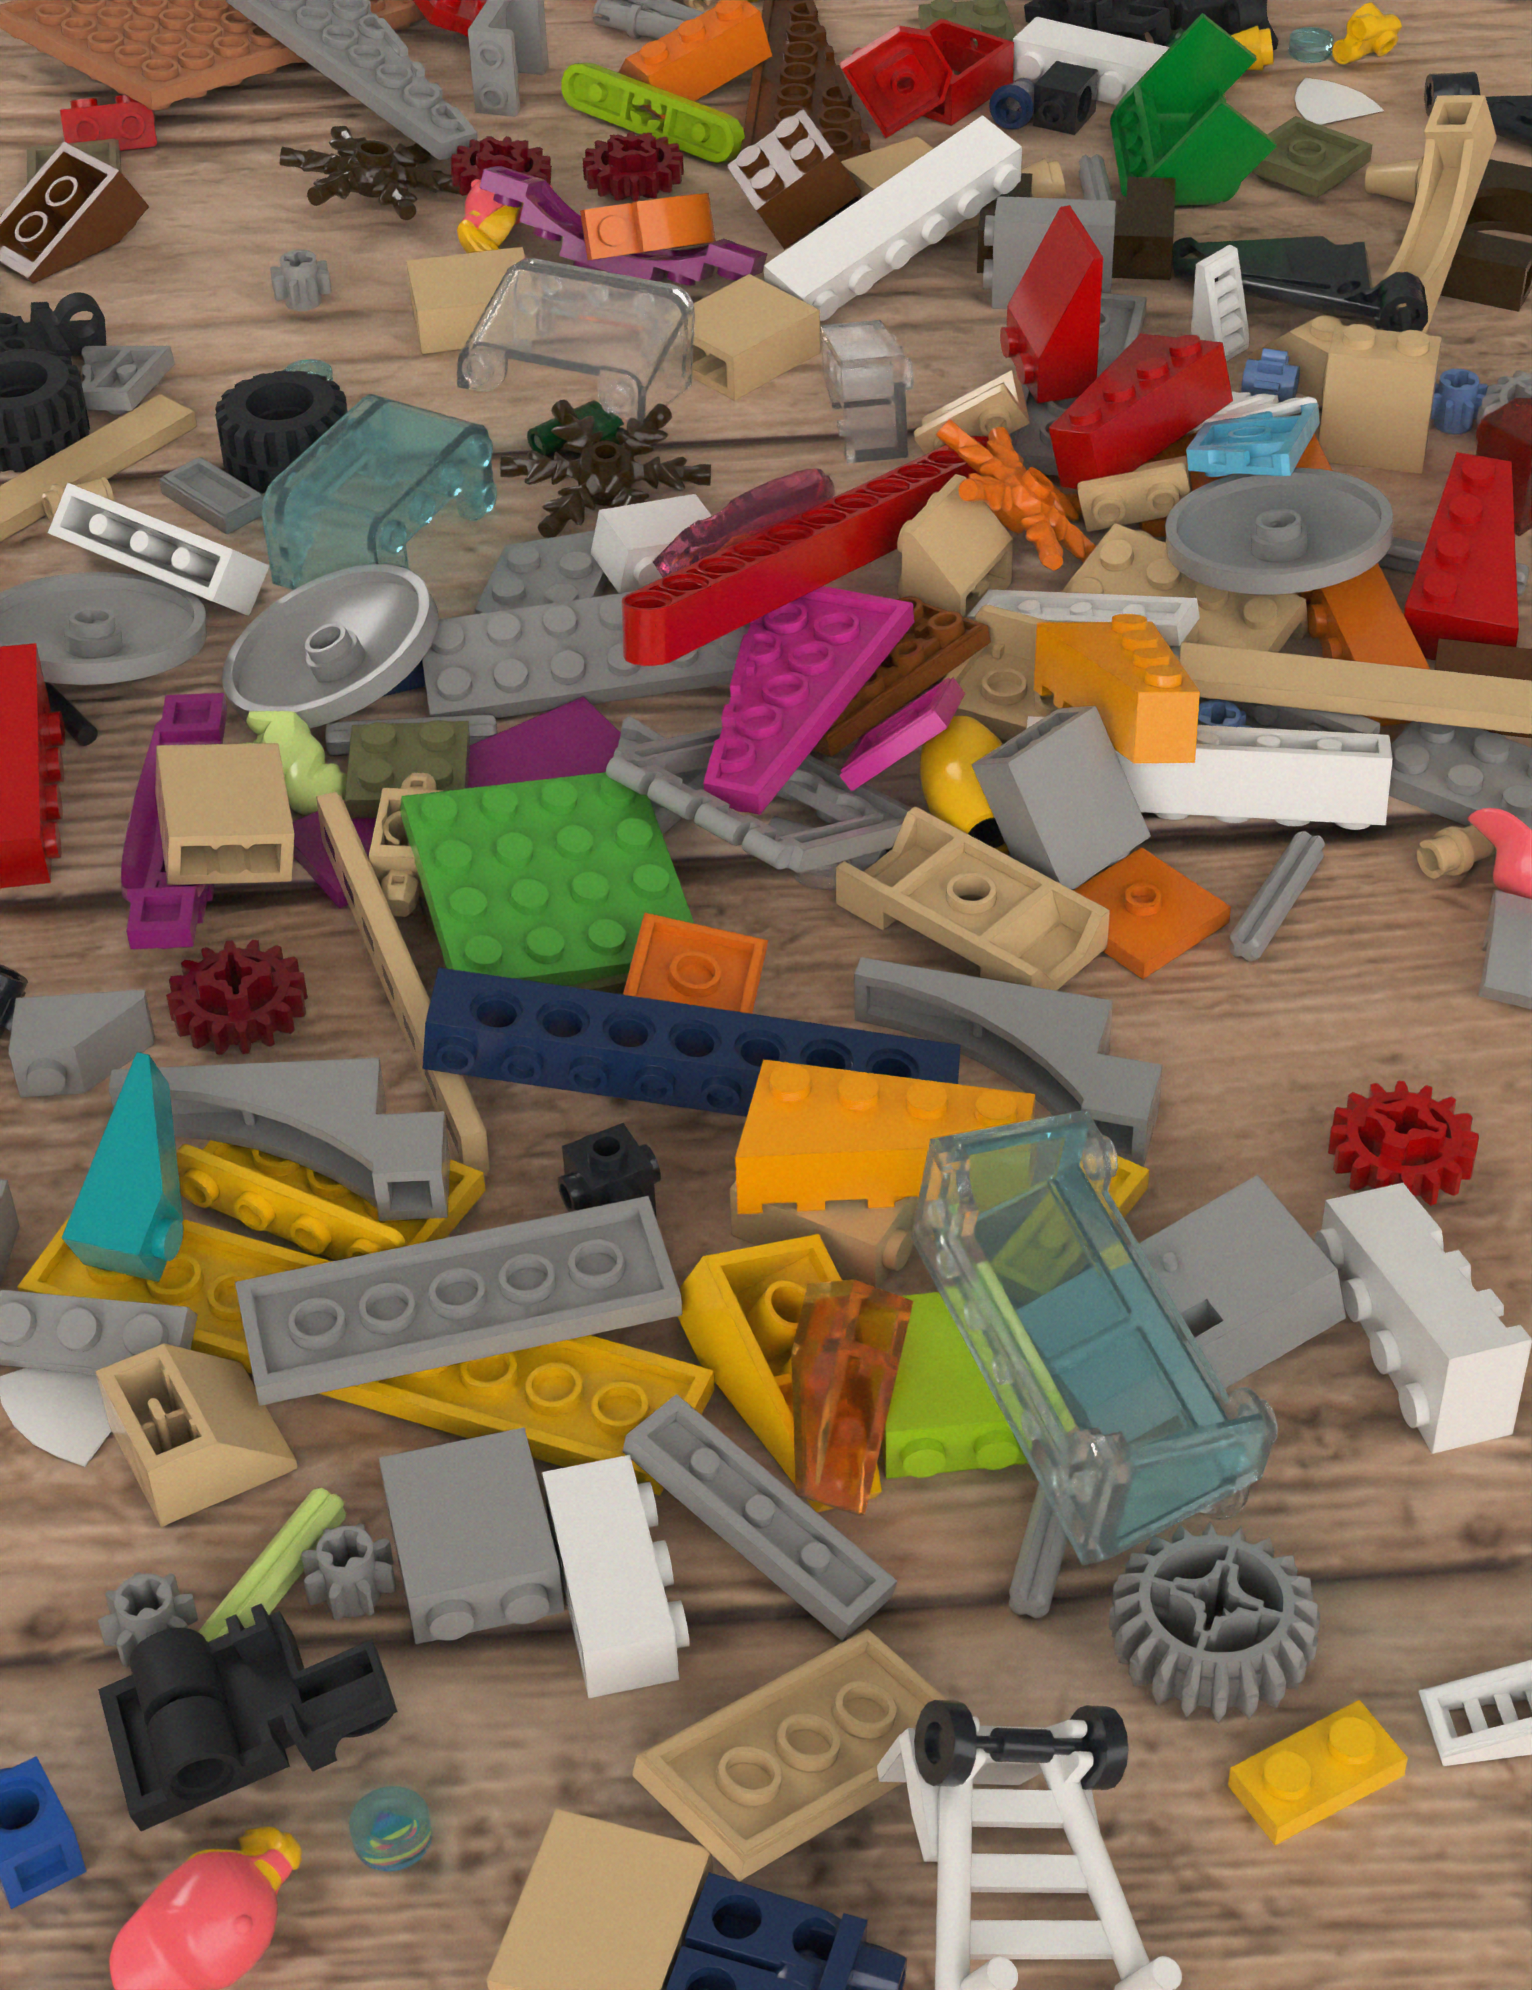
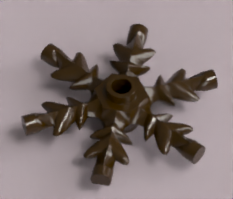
M334 126L331 129L333 139L329 144L332 148L338 150L340 156L332 153L329 155L311 149L300 151L288 147H282L280 152V166L298 167L303 172H319L329 175L327 178L317 179L313 183L315 186L309 188L307 192L308 200L314 206H319L334 196L345 200L350 192H355L366 197H379L378 202L381 206L393 205L401 219L410 220L416 214V207L413 203L418 199L408 191L406 186L414 189L417 187L435 193L441 190L459 194V187L452 186L450 174H444L442 170H428L416 167V164L427 163L431 155L419 144L415 143L412 146L406 147L399 143L395 150H393L389 144L381 141L366 140L365 137L353 138L347 126Z
M560 400L553 405L551 412L562 426H556L551 432L557 437L568 441L563 444L564 448L581 453V456L577 460L567 461L559 453L555 452L553 460L539 452L530 451L528 453L530 460L519 459L514 456H501L500 461L501 477L513 478L527 475L524 482L528 485L552 478V485L558 484L569 477L578 481V486L559 490L558 494L562 497L550 500L542 506L547 512H553L538 524V531L544 538L556 537L570 519L576 525L581 526L585 520V507L595 511V504L614 508L647 502L644 500L650 497L649 494L631 488L636 481L643 480L654 489L658 488V482L678 491L685 489L683 482L711 486V464L684 466L687 462V459L684 457H677L660 463V457H655L645 464L637 463L634 460V456L652 452L654 449L650 446L651 444L661 442L668 437V433L658 430L672 419L670 409L664 404H657L642 423L631 417L627 422V435L621 432L616 434L620 444L618 445L611 441H600L603 431L592 433L595 423L594 418L587 416L579 420L571 404L567 400Z

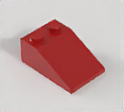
M1070 205L1061 206L1007 305V327H1002L1000 330V344L1005 358H1011L1016 367L1018 380L1022 385L1026 384L1037 404L1079 397L1097 379L1103 256Z

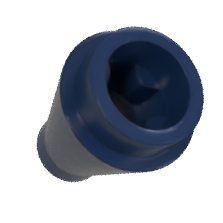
M1019 78L1013 83L1001 86L995 90L989 102L990 113L994 121L1006 129H1019L1025 126L1033 114L1035 84L1027 78Z

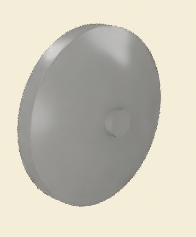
M1295 467L1291 476L1235 474L1203 485L1187 494L1175 504L1165 524L1167 554L1172 564L1181 573L1196 582L1216 589L1259 595L1312 591L1352 579L1372 568L1386 555L1393 541L1392 506L1386 496L1376 487L1359 478L1335 471Z
M370 564L355 566L314 579L274 602L257 616L237 638L228 653L223 667L222 685L225 694L238 715L245 722L249 711H294L307 723L309 729L342 719L365 708L391 691L420 663L429 650L437 632L439 621L438 608L424 581L413 571L396 565Z
M116 572L72 573L29 581L0 593V647L36 643L44 681L49 683L71 685L109 684L157 675L190 660L202 649L207 638L206 612L200 599L191 592L154 577Z

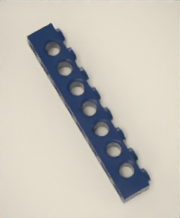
M438 967L425 1022L422 1069L747 1117L763 1059L958 1084L961 1045Z

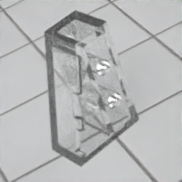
M881 320L820 325L823 376L832 409H843V420H837L839 436H844L845 439L844 455L846 462L857 463L908 458L905 390H913L914 376L912 361L910 358H905L903 346H897L895 334H889Z

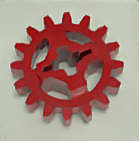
M1397 1081L1395 1091L1386 1092L1378 1083L1370 1084L1369 1098L1352 1092L1348 1095L1347 1107H1337L1335 1109L1333 1125L1330 1129L1328 1154L1335 1155L1333 1170L1336 1174L1351 1173L1349 1188L1353 1191L1362 1189L1367 1185L1377 1189L1404 1183L1414 1196H1421L1431 1206L1437 1204L1439 1189L1455 1196L1459 1193L1461 1179H1471L1479 1142V1133L1471 1131L1473 1117L1470 1113L1454 1115L1456 1099L1452 1096L1439 1102L1433 1100L1431 1086L1425 1085L1420 1089L1419 1093H1412L1408 1091L1405 1081Z

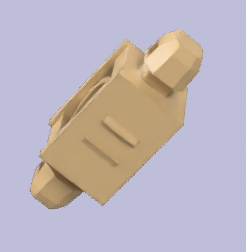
M428 773L410 774L403 781L401 789H382L369 852V861L393 916L406 917L416 908L419 897H425L415 865V857L401 818L400 807L402 796L443 791L437 790L433 776Z

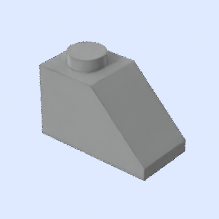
M145 989L16 998L8 1052L20 1098L86 1093L109 1077L111 1070L120 1069L133 1060L136 1052L142 1053L154 1045L155 1034Z

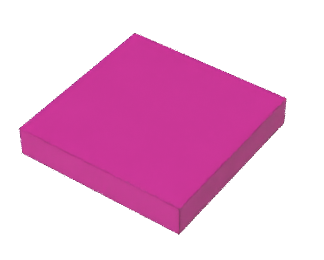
M948 677L859 738L841 768L839 775L851 792L949 726L965 695V692L954 677L951 679Z

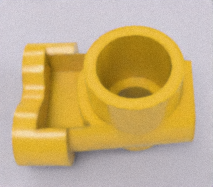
M1372 2L1361 6L1347 22L1346 37L1336 41L1333 45L1332 54L1335 61L1339 64H1347L1358 61L1362 56L1375 52L1379 57L1387 54L1398 42L1399 37L1397 34L1402 28L1399 18L1394 14L1384 15Z

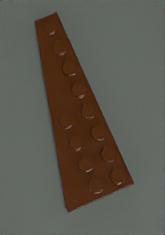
M764 0L762 20L772 57L753 68L744 125L745 138L742 140L741 151L748 146L755 145L775 130L782 120L794 116L804 109L840 161L871 152L869 136L862 130L861 116L859 111L855 112L852 94L840 65L835 63L834 50L827 43L826 30L819 23L818 10L814 0Z

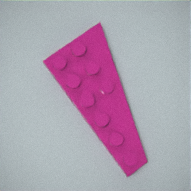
M822 586L750 622L748 633L742 637L730 682L731 696L729 704H724L721 715L722 730L719 739L714 741L703 782L704 791L730 804L729 808L735 811L761 815L914 623L913 603Z

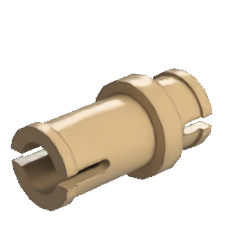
M1473 824L1461 829L1456 826H1450L1439 830L1433 839L1422 841L1419 844L1421 847L1417 848V860L1420 868L1428 877L1433 879L1439 878L1445 873L1452 876L1465 873L1472 868L1474 862L1496 854L1495 846Z

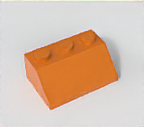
M721 0L715 7L698 17L684 21L674 31L658 40L646 43L641 50L625 59L618 73L696 101L772 57L761 12L746 0ZM643 105L659 119H665L666 115L656 113V111L651 109V105Z

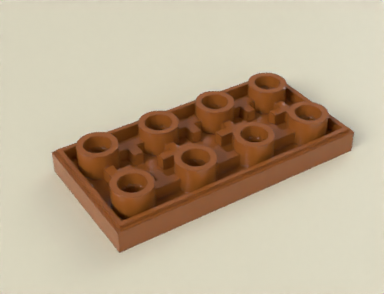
M909 596L897 599L913 603L914 623L813 750L833 757L991 643L988 625L963 617L959 612L946 611L924 603L917 597Z

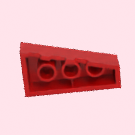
M1140 333L1049 427L1061 487L1078 490L1077 485L1082 481L1133 472L1231 403L1233 397L1223 342L1200 340V337L1197 335L1169 337Z
M1456 452L1404 608V617L1425 659L1436 660L1439 638L1517 647L1519 618L1511 461Z
M36 643L0 647V889L51 883L52 859L61 858L62 854L59 827L57 822H53V820L63 819L61 792L59 785L55 783L64 782L63 759L58 746H65V728L61 711L51 712Z

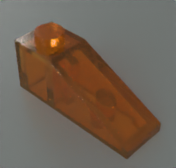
M855 1279L807 1284L791 1351L796 1496L854 1515H865L912 1310V1300Z

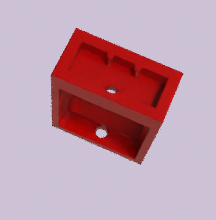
M942 18L924 29L929 30L951 69L961 72L958 75L952 74L945 101L924 114V117L952 126L990 100L992 94L999 87L1013 83L1014 42ZM974 38L977 40L978 46L975 45Z

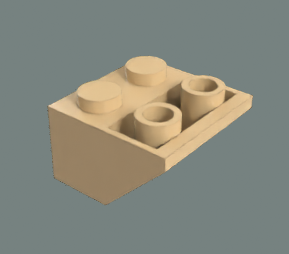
M955 474L939 492H934L926 506L912 520L906 521L901 528L897 547L898 551L902 553V574L899 578L897 594L900 598L917 597L924 603L946 611L959 612L963 617L967 618V615L989 589L1006 590L1012 583L1013 537L984 501L969 502L964 501L960 497L959 485L967 478Z
M163 1343L95 1371L110 1429L161 1527L298 1469L296 1459L265 1405L259 1406L255 1386L241 1362Z

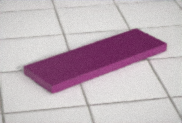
M584 697L578 698L470 745L468 788L606 772V767L613 758L615 749L618 747L621 732ZM318 811L292 822L294 828L293 857L339 909L349 905L322 842ZM376 818L351 819L369 859Z

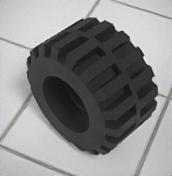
M14 349L0 353V471L13 470L14 472H25L88 436L90 430L80 373L77 366L72 365V361L67 357L57 356L56 352L48 350Z
M298 370L262 373L253 376L249 380H242L236 383L235 388L226 390L221 395L222 400L216 404L215 417L225 472L261 494L272 493V495L283 496L284 494L306 493L310 489H319L326 486V482L338 479L342 475V471L348 469L351 464L353 448L344 391H340V386L334 381H327L325 376L308 374L307 371Z

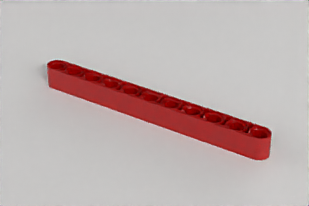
M970 436L988 450V436ZM944 445L627 594L622 598L624 659L631 664L640 666H657L670 663L898 549L897 542L901 528L906 521L912 520L926 506L934 492H939L955 474L964 476L969 479V474H980L960 458L958 453L951 447Z

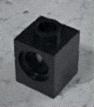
M1056 61L1034 85L1033 126L1075 135L1096 112L1098 70Z

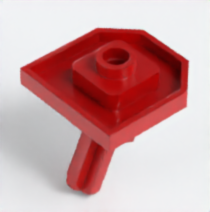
M900 25L865 47L856 48L851 56L839 63L842 71L885 139L945 101L953 74L949 63L929 30Z

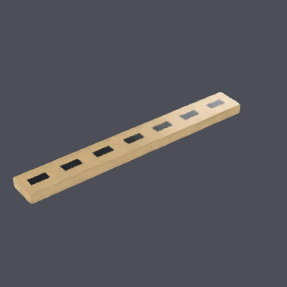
M337 791L316 796L323 845L435 1111H444L447 1139L456 1161L482 1171L484 1176H488L487 1171L490 1169L486 1129L463 1076L422 1069L425 1022L430 1000L342 796L338 795Z

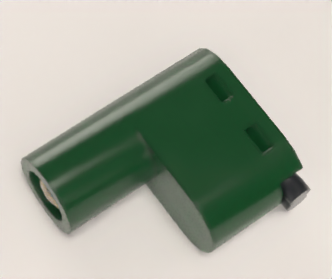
M593 400L574 408L579 420L587 416L594 418L595 423L592 433L603 431L600 441H611L620 445L616 437L617 432L627 435V430L620 427L624 425L622 419L599 402ZM553 418L529 429L527 438L532 451L547 456L564 448L563 444L568 441L557 437L551 432L553 428L562 426V424Z

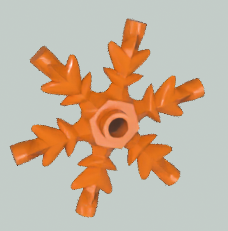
M950 418L936 432L935 435L951 447L958 453L960 458L980 474H969V479H965L959 485V495L964 501H984L998 520L1009 530L1018 534L1026 530V540L1033 543L1041 564L1049 569L1056 571L1062 566L1063 548L1061 546L1077 559H1080L1083 563L1096 548V545L1079 528L1069 522V520H1079V515L1083 514L1078 494L1065 495L1038 469L1030 467L1027 470L1023 465L1024 458L1014 450L1006 428L996 427L989 432L988 450L973 437L965 433Z

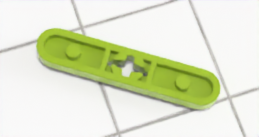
M575 63L568 66L563 73L561 80L563 97L568 105L576 110L638 134L649 132L656 139L664 136L668 137V144L677 143L679 150L710 162L732 161L737 158L741 151L742 140L745 138L743 127L736 118L729 114L594 63ZM638 105H651L653 111L660 115H666L665 119L652 120V115L646 110L640 109Z

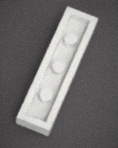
M992 589L987 591L967 615V618L975 621V615L984 605H992L1051 622H1112L1114 615L1136 614L1146 617L1147 622H1153L1169 647L1180 646L1181 642L1184 641L1200 619L1197 598Z

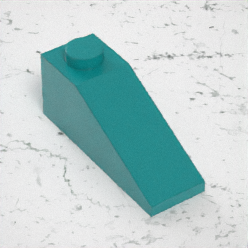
M136 1052L62 1239L84 1265L159 1282L167 1261L173 1260L180 1249L183 1239V1211L169 1083L150 1055Z

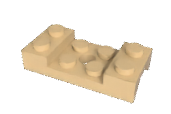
M916 806L907 812L892 850L865 871H861L845 861L836 867L837 905L883 931L896 920L902 922L980 966V978L1057 991L1107 948L1109 909ZM979 896H980V897H983V899H981V900H977V901H967V900H970V899H975V898H977V897H979Z

